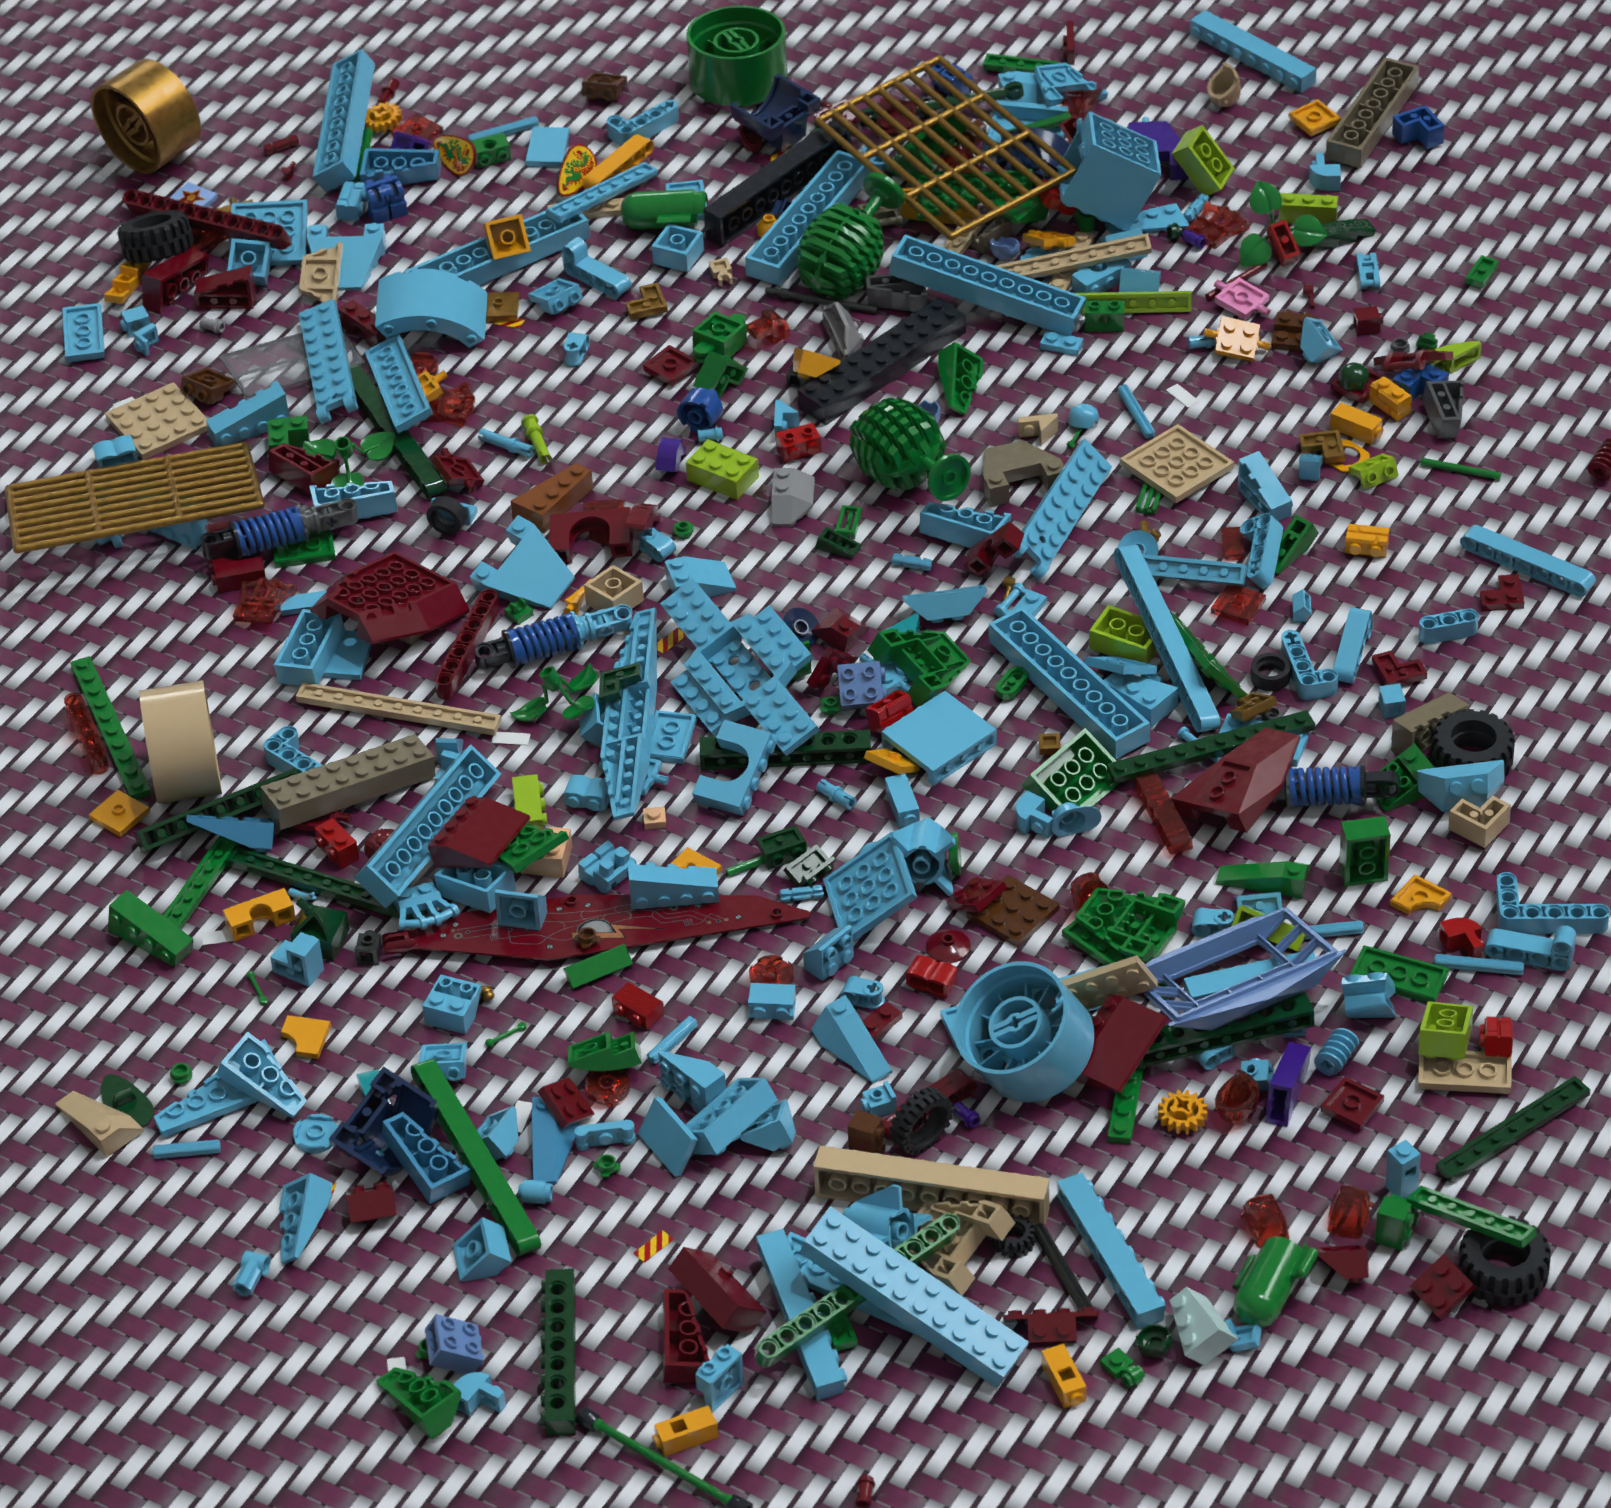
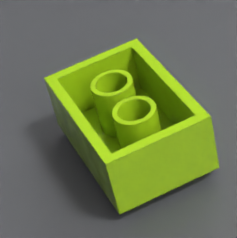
M1203 125L1185 132L1172 152L1175 160L1183 168L1186 175L1200 193L1204 195H1211L1220 191L1235 169Z
M707 439L686 461V474L688 481L738 500L759 478V465L757 458Z
M1111 605L1105 608L1089 630V649L1112 657L1118 656L1149 664L1158 652L1142 617Z
M1428 1001L1420 1027L1418 1055H1424L1428 1058L1447 1057L1450 1060L1465 1059L1472 1033L1473 1006Z

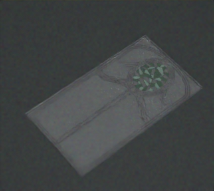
M342 329L349 366L356 364L360 366L366 365L365 360ZM302 333L220 355V360L246 398L255 396V392L263 389V391L271 387V383L276 380L282 388L311 380Z

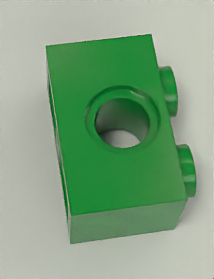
M504 132L470 140L476 148L477 158L474 165L476 169L511 160L510 144Z
M1085 301V331H1124V301Z

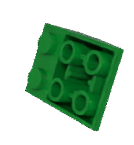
M1017 192L1010 194L1009 196L1015 199L1021 196V194ZM1039 195L999 215V217L1005 216L1009 218V222L1018 225L1019 223H1038V221H1046L1049 208L1043 205ZM1001 198L993 201L997 207L1006 204Z
M1415 743L1379 770H1392L1400 776V791L1397 796L1393 798H1375L1386 812L1425 797L1418 791L1417 770L1434 768V766ZM1389 782L1386 785L1392 786L1394 783Z

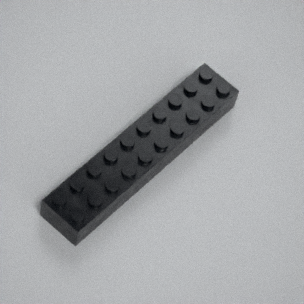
M835 119L827 123L851 144L850 132ZM819 128L705 207L706 239L723 248L760 222L764 215L771 214L776 200L783 201L785 198L791 200L800 194L837 150L845 153L849 152Z
M936 298L842 360L836 367L797 390L798 408L825 426L965 334L966 314L940 298Z

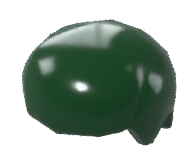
M1353 362L1346 364L1340 370L1338 382L1341 387L1347 390H1363L1365 384L1369 381V371L1361 363Z
M1150 1324L1142 1328L1139 1334L1136 1335V1344L1139 1351L1145 1356L1158 1358L1170 1350L1172 1336L1168 1327Z

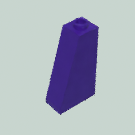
M1293 1042L1288 1043L1269 1083L1265 1122L1288 1127L1309 1067L1311 1046Z

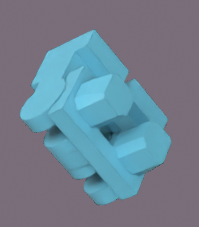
M607 840L594 851V854H589L578 863L579 878L591 886H596L602 893H607L612 889V886L615 887L627 878V861H635L636 864V860L629 856V851L621 846L614 849V844Z

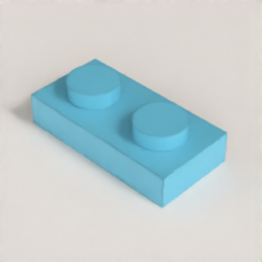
M1049 331L1045 332L1040 342V349L1073 356H1078L1083 346V338Z

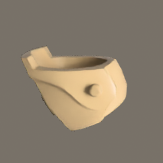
M1224 62L1222 63L1223 67L1209 80L1207 93L1213 104L1220 107H1231L1240 98V79L1236 70Z

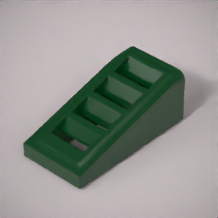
M825 527L815 545V548L820 551L853 559L862 547V544L828 527Z

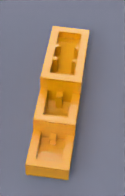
M126 261L120 266V274L112 280V288L104 294V301L123 304L142 281L143 273L148 270L151 263H131Z

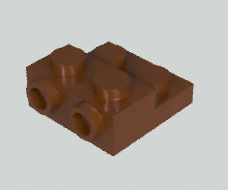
M591 72L582 81V96H587L588 99H598L599 97L605 98L606 101H615L622 95V87L627 83V76Z
M1289 310L1277 312L1271 349L1303 352L1300 347L1303 321L1306 317L1316 319V316L1308 312L1295 314Z
M206 367L182 376L180 391L184 395L197 398L200 402L214 404L217 401L223 400L224 392L236 388L237 384L233 378Z

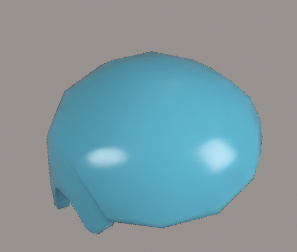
M1078 404L1070 410L1069 425L1078 428H1092L1095 421L1098 424V410L1090 404Z

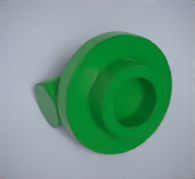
M1424 332V335H1419L1416 346L1428 350L1437 349L1438 340L1435 339L1436 335Z

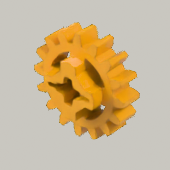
M380 102L378 106L372 105L371 109L367 108L365 128L369 127L372 132L376 130V133H385L387 129L393 130L394 126L398 127V122H402L403 117L399 105L396 106L395 103L389 105V102Z
M1177 1090L1175 1095L1169 1092L1168 1098L1162 1097L1161 1103H1158V1120H1161L1162 1126L1168 1125V1131L1176 1129V1134H1179L1181 1130H1184L1186 1134H1189V1129L1196 1132L1198 1126H1204V1121L1207 1120L1208 1106L1204 1104L1203 1097L1198 1099V1093L1196 1092L1192 1095L1189 1094V1090H1186L1185 1093Z

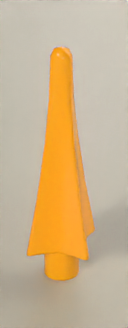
M584 585L564 600L566 603L565 614L571 611L578 614L585 598Z

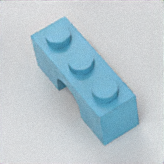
M1126 258L1102 263L1101 272H1095L1086 267L1072 274V290L1076 293L1105 292L1120 284L1121 269L1132 268V262Z

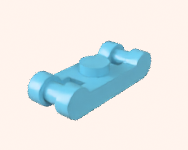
M1356 253L1360 289H1367V287L1380 289V275L1376 253H1370V255Z
M621 1120L578 1126L575 1129L576 1147L580 1151H585L591 1146L615 1143L632 1145L636 1141L634 1123L631 1120Z

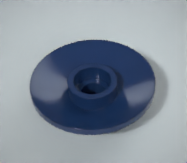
M793 608L785 613L782 620L801 642L809 640L811 646L818 640L819 637L812 634L811 631L819 622L810 611L803 608Z

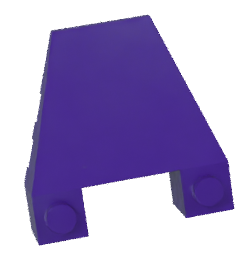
M1167 121L1129 122L1128 129L1157 141L1159 161H1169L1170 180H1189L1183 168L1172 155L1180 138Z

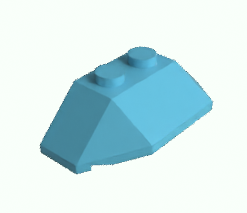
M985 585L904 595L902 600L926 620H931V623L943 622L944 618L961 620L973 611L987 593V588Z
M1497 760L1417 770L1418 791L1442 812L1450 811L1461 799L1481 808L1492 795H1495L1504 782V761Z

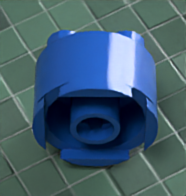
M692 388L677 409V416L684 426L687 424L691 427L690 430L692 432L698 433V430L711 429L724 412L723 405L718 398V393L714 389Z

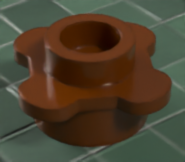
M585 927L579 930L574 940L579 942L582 948L588 949L595 943H599L601 938L596 936V931L593 928Z

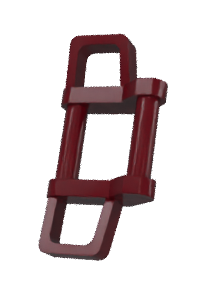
M1435 349L1419 350L1417 353L1392 352L1385 356L1375 357L1373 360L1374 366L1383 365L1384 372L1406 369L1423 370L1426 362L1453 360V352L1436 351Z

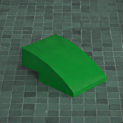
M609 1031L567 1046L568 1064L572 1068L589 1071H610L642 1064L641 1048L635 1032L613 1039Z

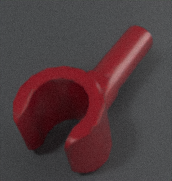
M294 161L287 168H281V171L284 172L282 178L287 180L293 178L294 171L292 169L296 165Z
M1304 284L1303 296H1308L1310 308L1313 309L1315 308L1313 299L1314 286Z

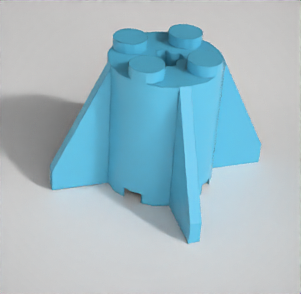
M924 818L922 821L891 833L890 839L903 852L912 883L924 882V885L935 882L950 897L953 894V886L945 857L946 851L955 845L956 839L931 818Z
M898 1185L889 1186L855 1201L850 1207H846L842 1214L892 1249L916 1234L918 1226L932 1220V1215L914 1214L909 1212L910 1209L903 1208L901 1186Z

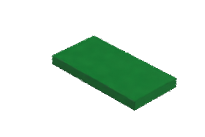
M1363 945L1350 975H1368L1373 972L1388 973L1394 981L1396 991L1394 994L1428 1003V1001H1437L1449 975V968Z

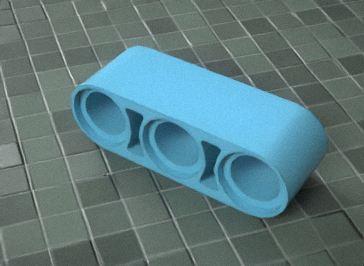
M1462 609L1422 617L1419 621V640L1424 644H1433L1474 636L1478 631V612L1474 609Z

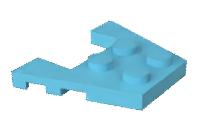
M1067 63L1035 67L1034 74L1047 106L1061 105L1064 98L1059 93L1066 91L1084 90L1093 101L1107 99L1109 93L1106 90L1100 91L1097 89L1096 83L1083 79V74Z

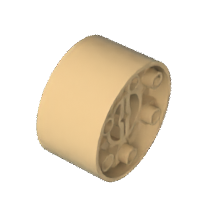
M204 681L140 690L141 713L157 803L164 804L222 794Z

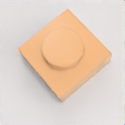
M665 807L643 808L645 830L666 828Z

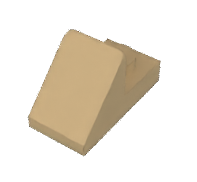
M1057 413L1018 417L1019 438L1039 436L1040 443L1043 445L1058 432Z

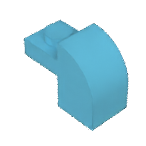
M1316 153V160L1312 161V165H1309L1310 184L1316 189L1323 191H1340V164H1325L1324 153Z
M1026 791L1016 803V825L1025 835L1032 830L1049 838L1053 834L1051 829L1053 818L1045 814V799Z
M483 1372L469 1373L462 1376L454 1384L462 1393L457 1410L469 1416L481 1403L500 1413L506 1407L504 1391L500 1387L492 1385L490 1374Z

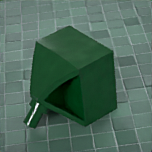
M300 898L296 905L302 909V912L290 933L291 942L294 941L300 932L309 936L312 935L320 941L322 959L334 961L350 930L347 912L316 906L312 903L308 904L304 899Z

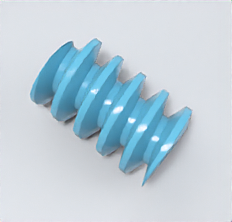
M1335 1029L1314 1058V1064L1317 1069L1327 1076L1340 1072L1351 1057V1054L1355 1051V1048L1359 1045L1358 1037L1348 1029Z

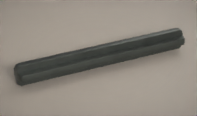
M1043 1223L1034 1225L1037 1241L1079 1311L1082 1307H1091L1090 1300Z

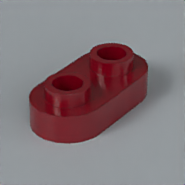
M744 126L739 128V137L745 150L754 153L762 149L761 136Z

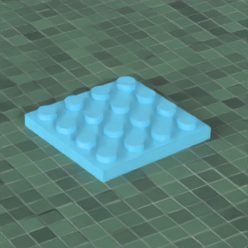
M307 200L232 203L231 213L281 225L291 237L292 243L287 249L271 248L270 266L302 264L303 256L307 255Z
M890 832L823 878L838 928L846 925L852 926L853 941L917 898L903 852L890 839V835L893 832Z

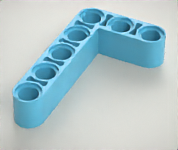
M1502 872L1497 876L1496 904L1499 929L1525 934H1556L1557 928L1560 926H1569L1576 931V934H1600L1608 930L1610 909L1604 904H1519L1516 876L1510 872Z

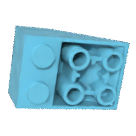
M664 1051L658 1052L661 1084L664 1088L674 1092L681 1101L691 1105L695 1112L699 1113L726 1089L725 1073L711 1062Z

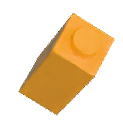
M1342 402L1330 413V429H1339L1340 433L1372 445L1383 434L1382 418Z
M1061 1344L1042 1350V1367L1063 1407L1077 1406L1087 1401L1086 1384L1065 1345Z
M709 1405L654 1424L655 1435H652L655 1448H660L664 1457L719 1438L717 1421Z

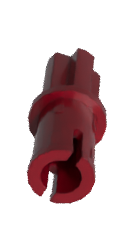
M390 78L386 87L382 88L381 95L377 100L378 104L380 102H390L395 97V91L400 84L397 79Z

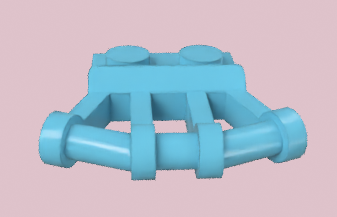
M433 882L406 888L393 901L400 914V931H405L406 928H420L424 930L434 924L439 926L450 917L454 918L460 914L456 904H449L442 899L440 891H437ZM435 907L440 908L443 912H437ZM426 909L430 917L425 918L420 911ZM412 913L415 919L406 920V915Z

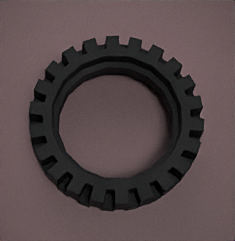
M927 1087L926 1089H920V1092H914L913 1097L909 1096L906 1099V1104L902 1103L900 1105L902 1109L896 1111L894 1114L896 1118H892L891 1123L893 1125L889 1129L891 1131L889 1133L891 1140L910 1155L920 1154V1151L923 1153L927 1151V1147H933V1142H938L940 1140L939 1136L944 1135L946 1132L944 1129L949 1128L951 1124L949 1121L953 1118V1104L936 1088ZM933 1108L926 1122L916 1132L910 1134L917 1120L926 1111Z

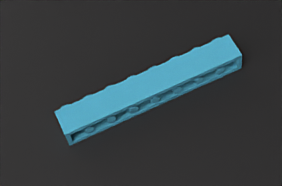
M1204 10L1190 20V35L1286 86L1303 93L1316 83L1315 67Z
M1083 1172L1057 1181L1058 1199L1137 1329L1139 1330L1150 1324L1164 1321L1166 1303L1163 1297L1158 1296L1153 1281L1151 1279L1148 1280L1143 1264L1141 1262L1138 1263L1135 1259L1133 1248L1130 1245L1127 1246L1122 1230L1116 1228L1112 1214L1110 1212L1107 1213L1105 1210L1104 1202L1100 1196L1097 1197L1091 1180H1087Z
M784 1229L756 1236L758 1254L787 1323L816 1303L813 1292L809 1293L807 1289L809 1287L808 1279L805 1273L801 1274V1262L799 1256H794L793 1254L794 1246L791 1237H786ZM799 1325L802 1329L808 1330L807 1326ZM823 1330L797 1348L816 1400L844 1393V1383L847 1382L844 1368L840 1369L838 1366V1353L836 1349L832 1350L830 1346L832 1340L828 1330Z

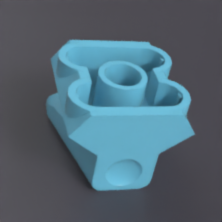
M1373 972L1368 975L1353 974L1342 977L1345 1013L1349 1019L1396 1017L1395 1010L1389 999L1396 992L1395 985L1388 973Z

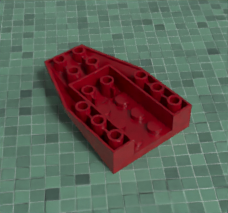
M1265 727L1222 757L1171 798L1179 816L1197 820L1203 812L1224 816L1230 829L1247 833L1283 787L1298 747L1300 736Z

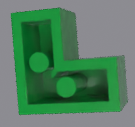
M710 351L692 386L714 389L720 399L729 382L740 386L748 368L732 358Z
M307 416L268 420L269 450L282 443L301 448L304 441H310Z
M1391 1194V1197L1384 1196L1377 1211L1375 1243L1400 1251L1403 1250L1405 1243H1410L1413 1235L1412 1228L1413 1226H1418L1421 1213L1418 1212V1209L1413 1208L1411 1203L1407 1202V1198Z

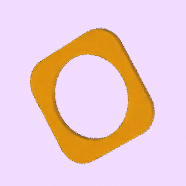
M1342 440L1343 448H1352L1359 452L1360 459L1356 463L1370 458V454L1350 440ZM1336 462L1328 463L1343 473H1348V466H1351L1341 465Z

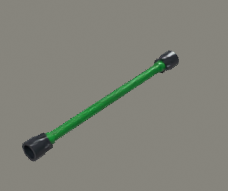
M583 1406L578 1411L575 1422L592 1432L601 1431L719 1500L726 1508H753V1503L736 1494H726L716 1489L711 1484L706 1483L699 1477L605 1424V1421L599 1417L600 1415L592 1409Z

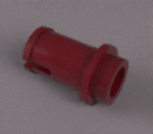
M861 1475L856 1481V1486L858 1487L856 1505L860 1508H869L872 1504V1489L875 1488L876 1484L870 1475Z

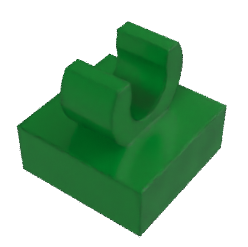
M521 597L515 603L511 602L509 607L504 609L505 616L517 625L534 616L533 609Z

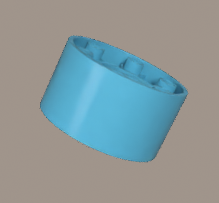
M1017 961L989 970L970 986L961 999L956 1011L954 1038L962 1057L995 1091L1010 1100L1037 1102L1059 1094L1069 1087L1083 1072L1093 1050L1094 1027L1090 1014L1084 1005L1051 970L1037 963ZM1057 995L1062 996L1063 1004L1054 1011H1051L1056 1005L1055 998ZM1006 1062L1007 1066L1005 1070H1001L1004 1066V1063Z

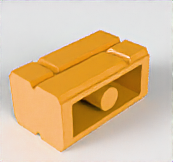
M1383 376L1370 385L1369 401L1393 419L1399 421L1411 413L1412 396L1390 381V379Z
M1348 524L1345 553L1386 558L1390 528Z

